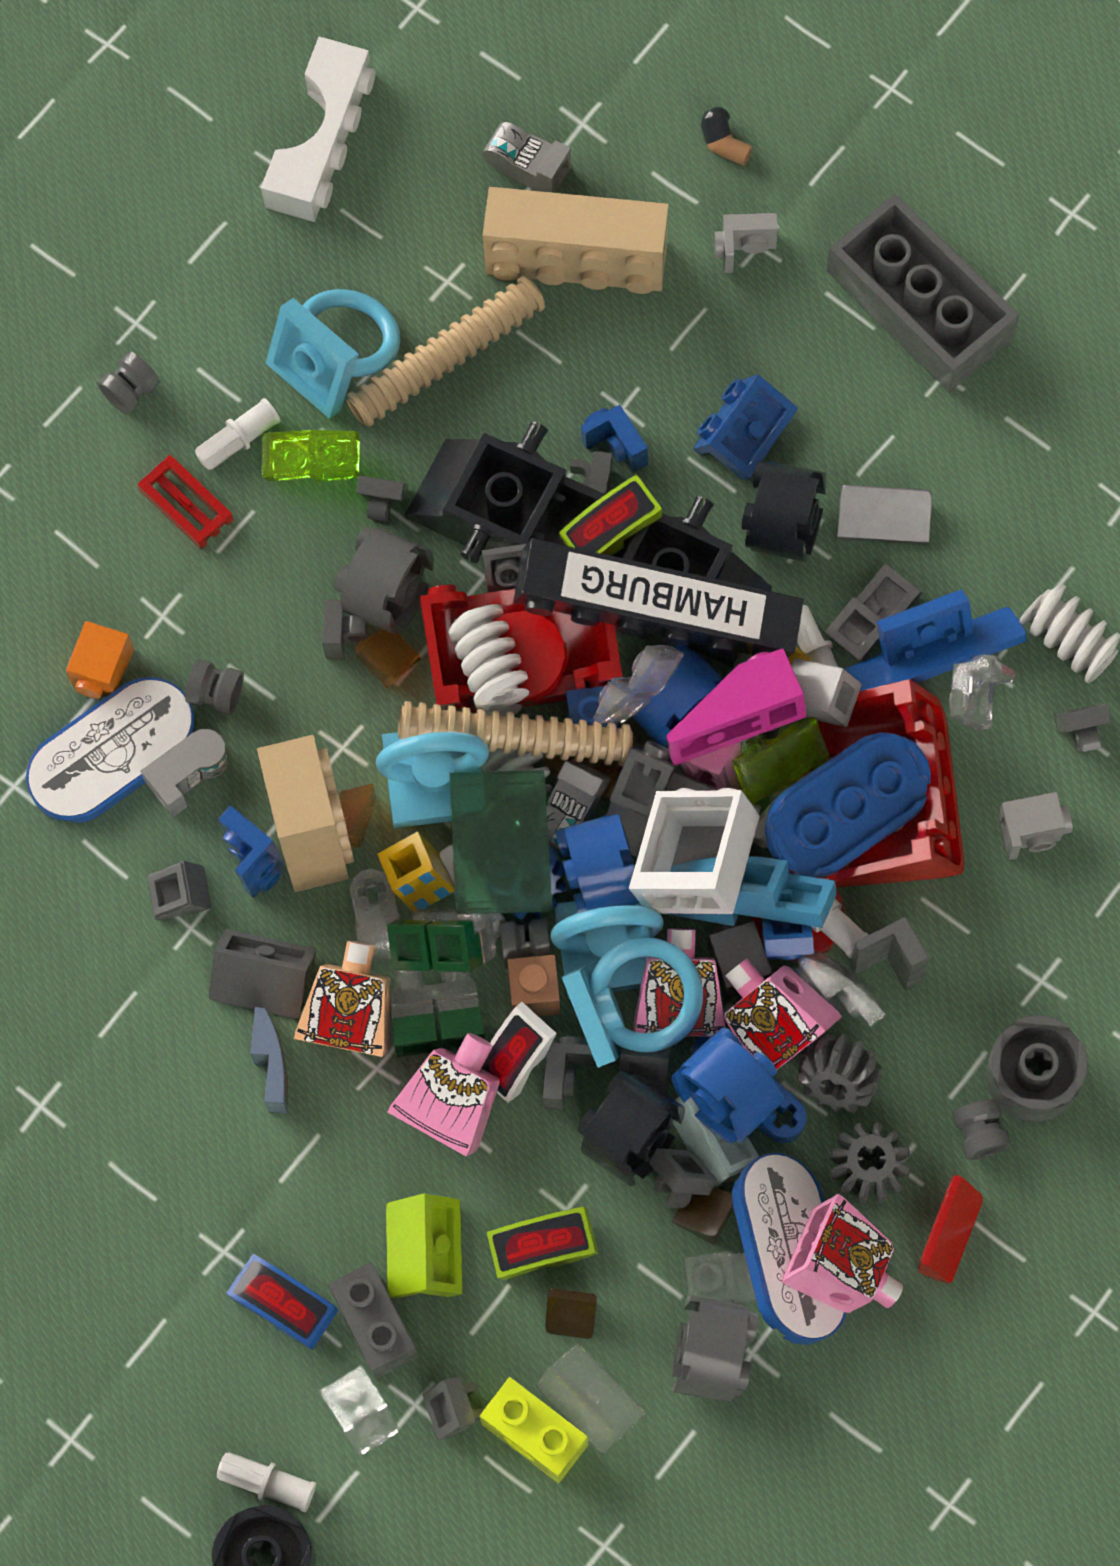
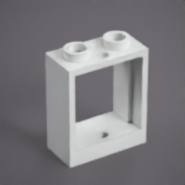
M680 788L676 791H656L629 890L642 906L654 909L659 913H734L759 820V814L742 790L721 788L718 791H695ZM683 826H725L713 872H670Z

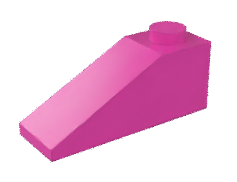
M782 648L771 653L761 652L752 656L747 662L739 664L666 735L670 758L674 766L806 717L804 693L784 649Z

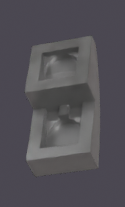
M885 563L857 598L853 597L825 633L858 660L862 661L880 643L876 621L910 609L922 593Z

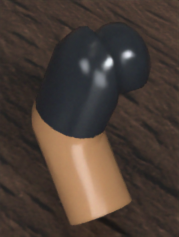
M713 107L706 111L702 117L701 129L708 150L745 166L751 156L753 146L732 137L728 122L730 115L726 109Z

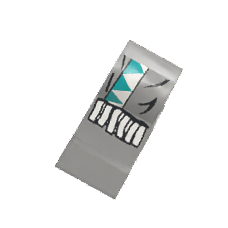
M508 122L499 124L482 153L483 158L493 168L540 192L556 193L571 169V147L556 140L551 144L539 137L529 135L520 127Z
M200 729L183 739L140 772L147 787L173 818L187 808L183 796L203 779L215 778L226 770L229 762L228 752L222 737L216 731Z
M575 759L565 761L557 777L559 780L548 800L549 804L542 813L534 831L536 838L559 850L555 830L589 821L612 779L582 762L575 761Z

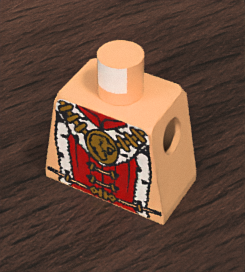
M347 941L342 967L331 964L320 966L296 1028L294 1039L380 1057L389 1053L391 977L370 972L375 950L374 945Z

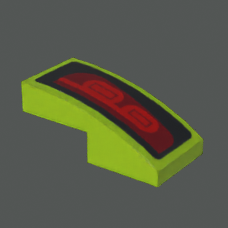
M636 474L578 515L559 532L560 538L566 546L611 556L624 548L625 539L662 518V508Z
M587 1207L560 1211L486 1232L497 1278L502 1280L547 1266L556 1268L599 1254Z

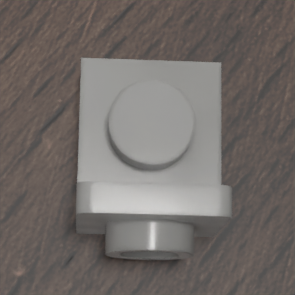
M777 213L723 215V231L714 232L715 258L724 259V273H733L734 250H743L746 253L756 254L762 253L767 249H776L778 233Z

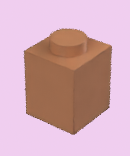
M555 955L507 959L512 1011L519 1003L523 1002L538 1017L560 1015Z

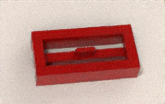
M168 455L137 483L139 491L200 550L207 545V540L211 536L215 538L220 533V528L224 524L228 526L234 520L232 513L171 455ZM170 471L216 517L210 520L164 475ZM157 483L163 490H165L187 513H189L203 527V529L198 531L177 509H175L153 487V485Z

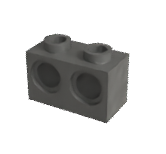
M372 1262L328 1284L375 1380L419 1358L416 1348Z

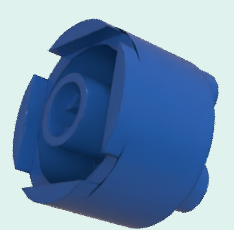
M677 645L667 654L665 661L652 673L645 671L632 682L629 691L634 697L630 704L629 713L658 744L669 749L666 735L724 678L696 650L690 649L687 645Z
M619 813L555 830L562 857L571 855L572 858L563 861L570 888L573 890L581 889L580 893L573 894L578 913L610 906H636L639 903L629 890L635 866Z
M724 1027L712 1035L671 1077L672 1084L681 1100L685 1103L691 1097L700 1109L694 1116L712 1133L731 1144L738 1140V1143H741L785 1099L784 1094L772 1079L777 1073L772 1062L760 1052H756L752 1056L742 1047L739 1039L729 1029Z

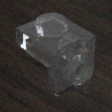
M978 655L973 657L971 662L953 664L952 691L949 696L950 717L975 731L991 729L994 685L1016 681V671L1001 663L998 657L991 655Z
M362 1365L320 1390L358 1455H363L372 1448L383 1444L388 1438L399 1432V1426Z

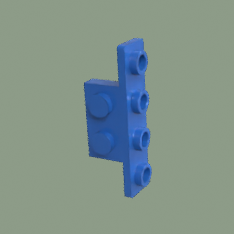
M961 589L876 621L882 654L844 668V670L862 684L860 691L908 679L919 683L1021 644L1027 640L1025 629L1010 607L999 609L972 620L969 599Z

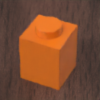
M85 621L66 668L72 686H75L74 689L78 693L89 698L100 699L101 695L108 696L120 687L134 651L129 634Z

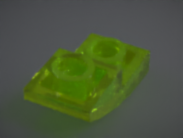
M299 430L263 433L261 477L269 482L311 477L318 482L359 477L360 434L356 431Z
M805 717L795 722L774 739H760L732 760V764L743 793L750 803H755L797 782L831 758L816 717Z

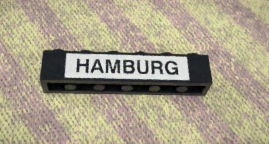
M533 538L522 549L513 603L525 605V611L531 614L551 616L553 612L571 615L570 620L581 625L597 626L599 622L617 625L616 631L626 635L642 636L644 632L662 635L661 640L665 643L678 646L689 645V642L707 645L706 650L708 652L718 655L730 656L734 655L736 651L754 656L761 652L771 653L783 648L787 658L796 651L804 599Z

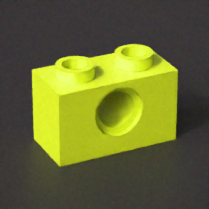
M511 1377L506 1380L479 1416L481 1425L558 1484L589 1445L587 1435Z

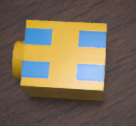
M418 831L377 854L392 891L414 913L455 892L449 874L440 859V853Z

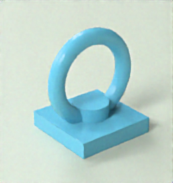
M348 289L324 291L309 298L303 305L292 298L280 307L265 364L330 419L342 410L352 377L375 374L386 368L394 360L400 348L399 326L394 316L382 303L358 291ZM334 307H347L359 310L371 317L380 327L383 335L382 345L375 354L357 359L358 353L317 319L316 316L322 311Z
M398 732L382 734L383 750L376 758V767L379 773L388 780L394 829L469 819L470 815H487L481 766L489 756V748L484 740L472 734L461 732L427 733L402 740L398 738Z
M575 901L558 903L557 908L554 907L556 925L551 931L550 938L552 943L561 951L564 976L585 966L588 967L592 976L597 963L611 948L634 938H654L661 932L664 921L658 911L644 907L640 903L636 904V906H610L578 913ZM646 957L631 959L615 971L609 982L612 992L640 989Z
M643 937L624 941L611 948L600 959L592 976L588 967L585 966L562 977L597 1067L616 1061L621 1056L619 1046L636 1052H656L677 1044L692 1030L702 1009L703 987L696 966L681 949L661 939ZM637 957H654L669 964L679 975L684 989L683 1006L677 1018L666 1028L653 1033L634 1032L625 1027L620 1008L609 987L610 979L615 971L625 962Z

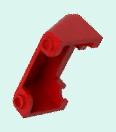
M453 584L432 587L428 589L429 595L420 596L436 704L441 705V710H447L448 706H455L456 711L462 712L463 707L470 708L471 713H476L478 708H476L473 699L475 693L471 692L468 687L467 681L469 677L464 675L461 664L463 661L456 655L455 647L457 644L451 641L449 630L458 617L475 608L492 604L501 605L503 609L501 617L507 613L525 611V605L513 603L515 589L467 596V593L457 591L456 585ZM553 612L551 616H543L556 626L566 642L568 663L566 671H563L561 678L558 680L560 683L552 693L537 702L521 704L522 708L566 701V691L608 685H612L613 693L621 689L623 675L615 626L613 624L599 622L597 626L581 625L570 620L571 615Z
M908 679L859 691L847 727L808 719L805 722L804 731L808 744L812 748L816 747L822 755L827 757V761L867 735L889 733L915 742L925 754L931 771L930 784H927L925 794L928 797L922 810L912 820L907 822L903 829L890 834L837 872L824 877L825 879L835 881L836 887L841 888L941 879L963 873L965 866L948 724L944 708L936 696Z

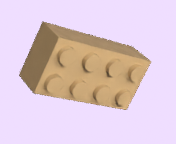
M489 187L482 235L486 275H493L497 279L504 281H514L521 276H525L529 279H537L539 282L547 285H559L563 282L578 283L595 290L605 289L609 286L626 288L628 291L637 294H646L651 291L662 292L668 245V204Z
M314 735L257 748L278 839L294 892L349 879L345 864L353 863L354 858L327 748L317 750Z

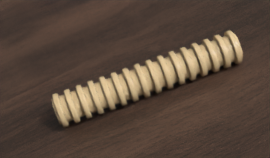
M521 276L517 279V285L509 284L506 286L505 293L502 291L497 292L494 301L487 299L483 302V308L478 306L472 309L473 315L465 314L461 317V323L453 322L449 325V331L445 329L439 331V338L430 337L427 339V346H417L415 354L409 352L404 355L403 362L399 360L393 362L391 370L388 368L381 370V377L372 376L369 379V385L362 383L358 386L357 393L353 391L347 393V403L354 416L362 425L371 427L374 425L373 419L378 418L380 420L385 417L386 410L393 412L397 409L396 404L398 402L405 404L408 402L410 394L417 396L420 394L419 388H429L432 379L439 381L443 378L442 373L444 371L451 373L454 371L453 365H463L466 356L473 358L477 355L476 350L478 348L485 350L488 348L489 341L495 343L499 340V334H509L512 325L519 327L522 325L523 318L529 320L533 317V311H543L545 309V301L538 287L531 279Z
M405 701L404 705H401L398 723V738L400 740L427 733L461 732L481 738L488 745L489 752L493 753L496 751V748L502 749L504 754H509L511 750H516L517 755L524 756L525 752L528 751L531 752L533 757H539L540 753H545L546 758L553 759L556 754L560 755L562 760H568L569 756H574L575 761L582 762L585 757L589 758L590 763H597L598 759H603L604 764L611 765L612 761H618L619 766H624L633 742V732L630 729V725L623 724L621 729L616 728L614 723H608L607 727H602L601 722L594 721L592 725H587L586 720H579L578 724H573L570 718H565L563 722H558L557 717H550L549 721H545L541 715H536L535 719H529V715L523 713L520 718H516L513 712H507L505 716H500L499 711L493 710L491 715L485 714L484 709H478L476 713H471L470 708L463 707L462 712L456 711L455 706H448L447 710H441V705L434 704L433 708H427L426 703H419L418 707H413L410 701Z

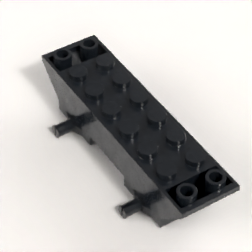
M532 421L521 443L504 442L484 432L480 439H445L409 505L405 518L465 545L460 553L461 556L466 560L471 558L472 563H478L482 550L527 544L532 538L565 545L560 538L559 532L606 494L566 477V469L546 461L537 452V449L545 434H547L548 429L542 424L538 427V422ZM696 496L686 518L671 517L662 513V518L625 539L624 548L611 555L772 591V586L732 552V544L712 536L702 526L714 506L707 498L703 504L702 496ZM644 632L642 636H637V638L645 639L647 632ZM689 642V645H687L689 648L730 667L734 666L740 652L735 651L734 655L730 656L718 655L708 652L706 650L707 645Z

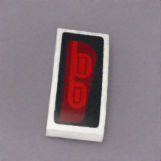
M523 1002L513 1009L491 1040L490 1044L493 1047L482 1066V1069L500 1079L497 1094L507 1103L511 1102L521 1093L532 1068L546 1057L557 1034Z

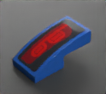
M252 1254L226 1293L233 1301L265 1319L277 1330L310 1350L314 1348L339 1311L329 1301L255 1254Z

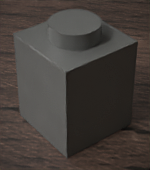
M736 920L734 926L721 924L715 928L714 934L709 935L708 949L711 957L715 959L718 978L726 999L739 996L740 994L725 975L746 958H748L765 980L772 975L754 921L742 925L741 920Z

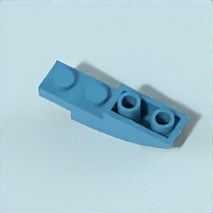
M717 857L671 866L670 872H713ZM748 857L733 914H660L731 926L735 925L739 914L823 928L837 894L836 885L833 880L790 874L788 860Z

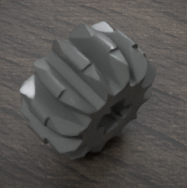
M825 1033L821 1040L813 1041L806 1048L803 1055L798 1080L804 1084V1095L816 1097L818 1106L823 1104L830 1105L835 1113L842 1107L849 1112L855 1113L859 1106H868L870 1100L874 1098L881 1079L882 1066L876 1062L877 1052L864 1050L863 1040L854 1043L849 1041L844 1033L838 1039Z
M875 1122L872 1134L867 1135L862 1123L855 1124L854 1136L856 1139L842 1132L838 1136V1142L843 1149H832L829 1157L833 1162L840 1164L831 1170V1178L833 1180L848 1178L841 1187V1193L847 1196L856 1187L860 1190L858 1195V1203L860 1204L866 1203L869 1192L872 1191L879 1204L885 1203L887 1199L885 1187L891 1192L899 1194L902 1191L903 1185L897 1177H909L911 1172L910 1166L900 1162L909 1157V1147L893 1148L899 1140L900 1134L897 1131H893L886 1138L881 1137L883 1126L880 1122ZM873 1156L880 1159L877 1167L880 1169L879 1171L875 1167H870L867 1171L861 1168L863 1157L867 1160Z

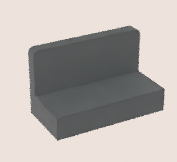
M906 917L864 937L854 944L850 968L854 975L888 959L905 991L922 982L929 957Z
M225 929L214 950L209 998L213 1001L254 1010L255 1007L265 1008L267 1013L297 1019L302 1012L305 986L315 965L317 949Z

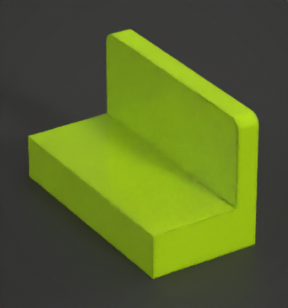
M424 1193L387 1203V1290L389 1297L398 1299L420 1293L443 1297L462 1295L460 1199Z

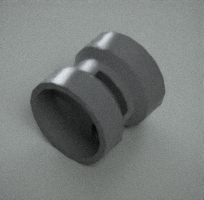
M128 351L118 361V369L114 373H106L96 384L112 405L124 414L129 415L139 405V397L143 393H150L160 383V380L143 359L135 353Z
M197 659L189 675L185 701L196 706L209 704L214 706L217 712L232 715L241 695L244 673L233 668L220 670L215 668L212 662Z
M546 917L532 919L529 924L518 925L515 921L500 922L505 969H508L507 959L551 955Z
M992 1098L976 1101L952 1112L956 1127L964 1133L965 1140L962 1146L967 1160H976L996 1155L1012 1146L1008 1131L1001 1128L999 1119L1002 1112L998 1099Z

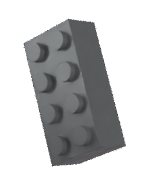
M895 193L829 248L827 272L949 393L1015 337L1019 314Z

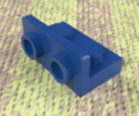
M759 374L743 380L738 378L728 386L721 397L725 403L717 414H711L699 427L697 435L700 436V439L693 447V450L699 455L708 452L712 454L741 480L751 478L758 462H762L798 410L797 406Z
M230 805L218 819L225 832L222 839L230 846L228 851L241 862L235 869V872L245 891L254 898L261 890L267 892L278 882L283 872L280 868L284 865V862L274 841Z

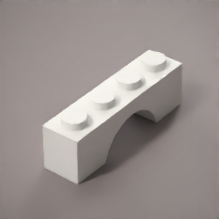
M318 37L305 71V80L308 95L319 103L325 111L324 121L317 133L305 143L293 148L275 150L261 186L265 208L315 222L320 207L327 208L333 190V183L330 182L334 170H341L345 162L347 145L344 143L348 132L354 133L360 121L361 107H359L362 95H369L374 84L376 71L371 68L369 50Z

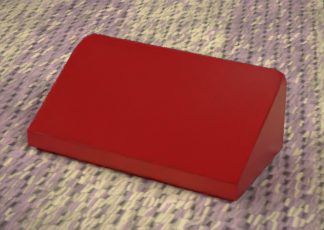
M955 1174V1177L952 1176L917 1267L918 1273L946 1284H950L954 1279L983 1203L981 1193L961 1176Z

